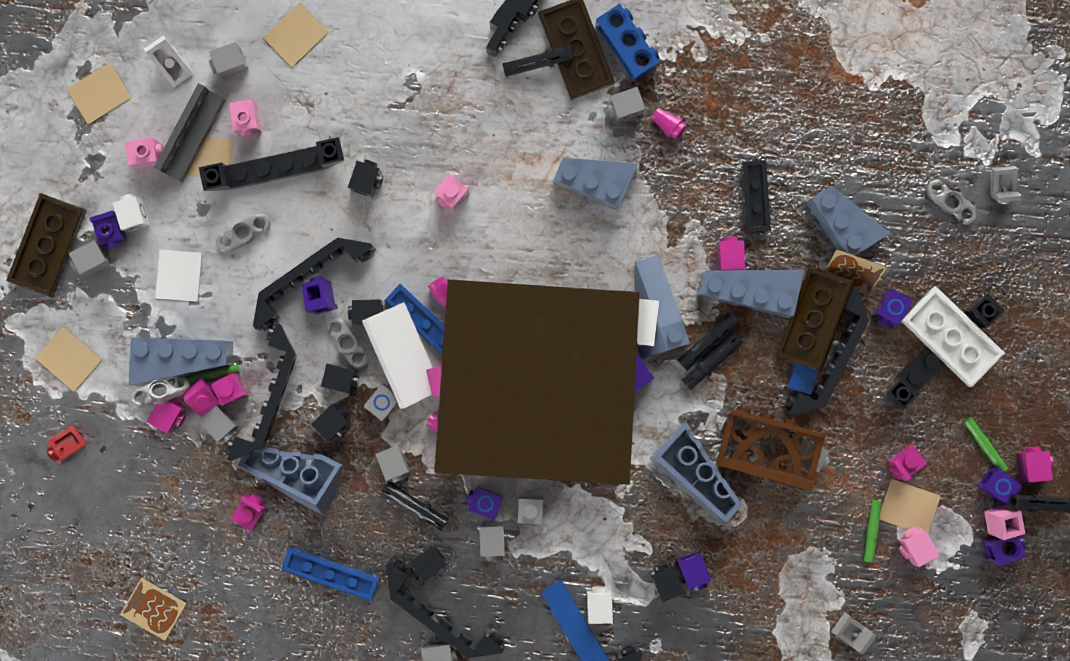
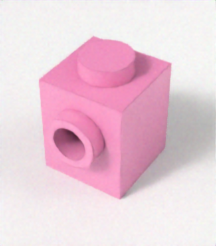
M253 99L229 103L233 131L238 136L250 138L254 137L255 133L262 132L258 105Z
M154 138L125 142L127 162L134 169L155 166L164 149L163 145Z
M449 174L434 193L438 197L436 201L447 210L450 207L455 211L468 196L469 191Z
M1003 505L984 511L988 534L1002 540L1025 534L1021 510H1013L1009 506Z
M910 528L903 533V537L898 539L902 545L899 547L902 555L906 560L909 559L912 565L921 567L940 556L924 529Z

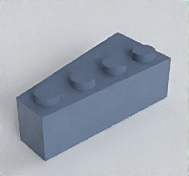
M804 270L704 271L701 275L697 296L790 318L795 313Z
M131 337L129 386H139L158 379L166 380L233 365V342L223 340Z
M683 422L649 459L719 523H727L742 504L726 480L722 478L716 469V465L710 460L699 440L695 438L687 422Z

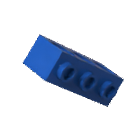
M618 4L598 17L595 26L633 83H635L658 67L659 55L654 47H649L645 40L647 38L640 27L636 28L632 22L634 19L631 12L627 8L623 9L621 4ZM619 19L622 25L614 27L610 24V20ZM631 38L634 40L635 45L628 47L624 45L623 40ZM644 57L648 64L646 66H639L636 63V59Z

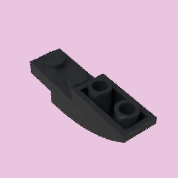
M538 0L504 1L489 22L490 29L495 32L486 46L487 54L495 58L498 52L502 53L508 43L506 38L509 32L514 33L519 24L517 18L524 22L528 20L529 16L533 18L539 8Z

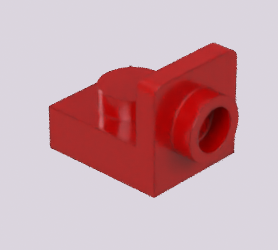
M72 425L47 441L48 449L46 453L53 462L58 461L62 465L67 458L86 447L87 444Z

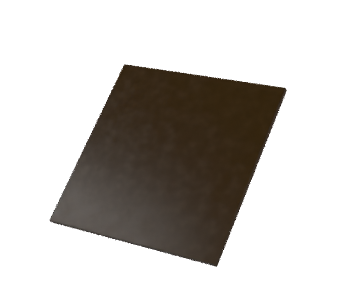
M448 279L434 473L630 485L640 292Z

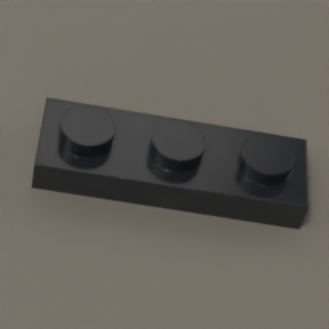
M766 160L742 161L746 233L771 231Z

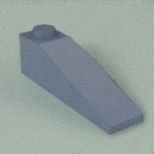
M655 255L636 261L635 292H640L639 299L659 301L654 346L637 344L641 358L643 359L690 344L659 256Z
M262 447L244 456L238 464L243 470L321 515L325 514L337 494L343 469L341 464L320 454L307 455L297 451H293V453L266 447Z

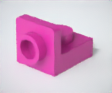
M909 444L888 460L892 466L889 468L891 473L898 480L901 478L904 481L912 479L911 475L927 464L913 444Z
M253 493L251 495L246 494L241 498L242 502L231 518L232 521L250 532L254 530L268 507L263 504L264 500Z

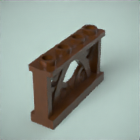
M737 406L736 410L730 409L716 465L811 491L826 435L821 433L822 428L807 425V429L798 427L797 421L785 418L782 423L775 421L773 415L760 412V416L750 414V409ZM742 420L748 421L751 424V428L748 431L742 428L743 434L747 436L745 440L739 438L734 430L736 423ZM756 422L768 424L771 426L758 430V425ZM783 429L791 430L798 433H796L791 440V438ZM775 433L783 441L790 455L777 457L773 460L769 469L763 468L764 459L762 453L752 444L765 436ZM732 437L740 445L733 453L731 459L726 458L730 438ZM801 437H809L814 442L813 451L807 455H799L797 450H803L807 447V445H800L799 439ZM748 448L756 453V461H748L747 457L751 454L746 451ZM813 458L808 480L802 478L800 460ZM791 459L792 464L786 463L788 469L782 471L779 468V462Z

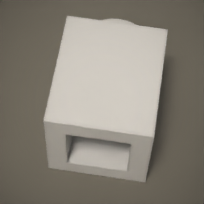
M128 194L119 197L120 201L113 202L120 230L129 233L150 226L141 198Z
M601 586L592 587V591H586L588 623H613L611 591Z

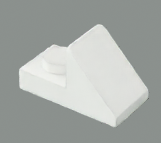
M164 35L144 48L146 54L173 87H176L193 75L178 51L168 42Z

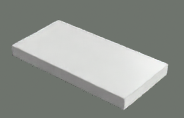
M936 286L901 321L968 387H973L1005 354Z
M405 303L362 320L400 409L432 395L426 370L433 367Z

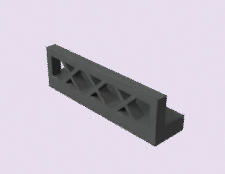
M198 83L154 168L183 183L226 100Z

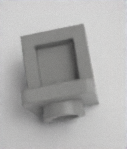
M1017 167L991 168L990 196L1000 204L1007 205L1012 204L1013 201L1021 200L1022 195L1017 192Z
M847 613L842 615L831 631L861 654L865 653L876 637L873 632Z

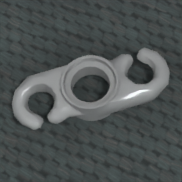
M933 180L927 185L926 192L928 197L944 212L951 213L958 220H961L962 212L966 209L970 210L971 217L963 219L962 223L964 225H970L977 219L976 207L966 200L961 193L952 191L946 185H942L941 194L935 195L932 189L934 186L941 185V181ZM948 196H954L957 199L958 205L955 209H951L946 205Z
M257 213L236 223L230 231L224 232V237L231 239L229 247L222 245L223 237L221 235L217 236L216 246L218 250L230 253L250 243L256 235L263 233L262 229L255 226V222L258 219H262L265 222L264 230L267 231L271 226L269 217L265 214ZM245 226L249 229L250 233L246 239L241 240L237 236V231L240 227Z
M339 317L331 318L326 324V330L331 331L334 323L341 325L340 332H331L330 336L335 340L337 349L348 365L356 370L366 367L369 361L368 356H363V361L360 364L355 363L353 360L356 354L363 355L364 350L360 347L358 338L347 322ZM346 336L351 337L354 341V346L350 350H344L341 347V340Z
M184 376L177 377V380L184 384L181 388L173 386L175 379H169L168 381L162 379L154 380L148 385L135 389L130 394L129 401L136 408L142 407V403L136 401L137 396L146 397L145 405L151 403L164 404L170 399L185 394L189 389L190 383ZM156 388H164L167 390L166 393L162 396H156L153 394V391Z

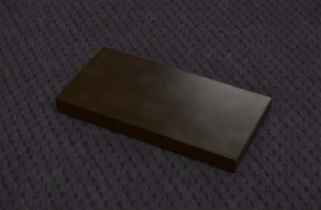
M569 0L538 12L551 50L567 47L568 45L572 46L574 60L557 64L570 100L615 84L584 0Z
M40 193L6 281L53 298L86 209Z
M808 268L799 292L794 316L789 319L776 356L822 372L855 282Z

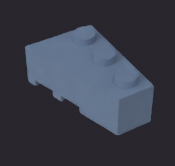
M562 158L553 184L618 211L638 163Z
M833 186L828 187L806 201L836 250L855 256L891 234Z

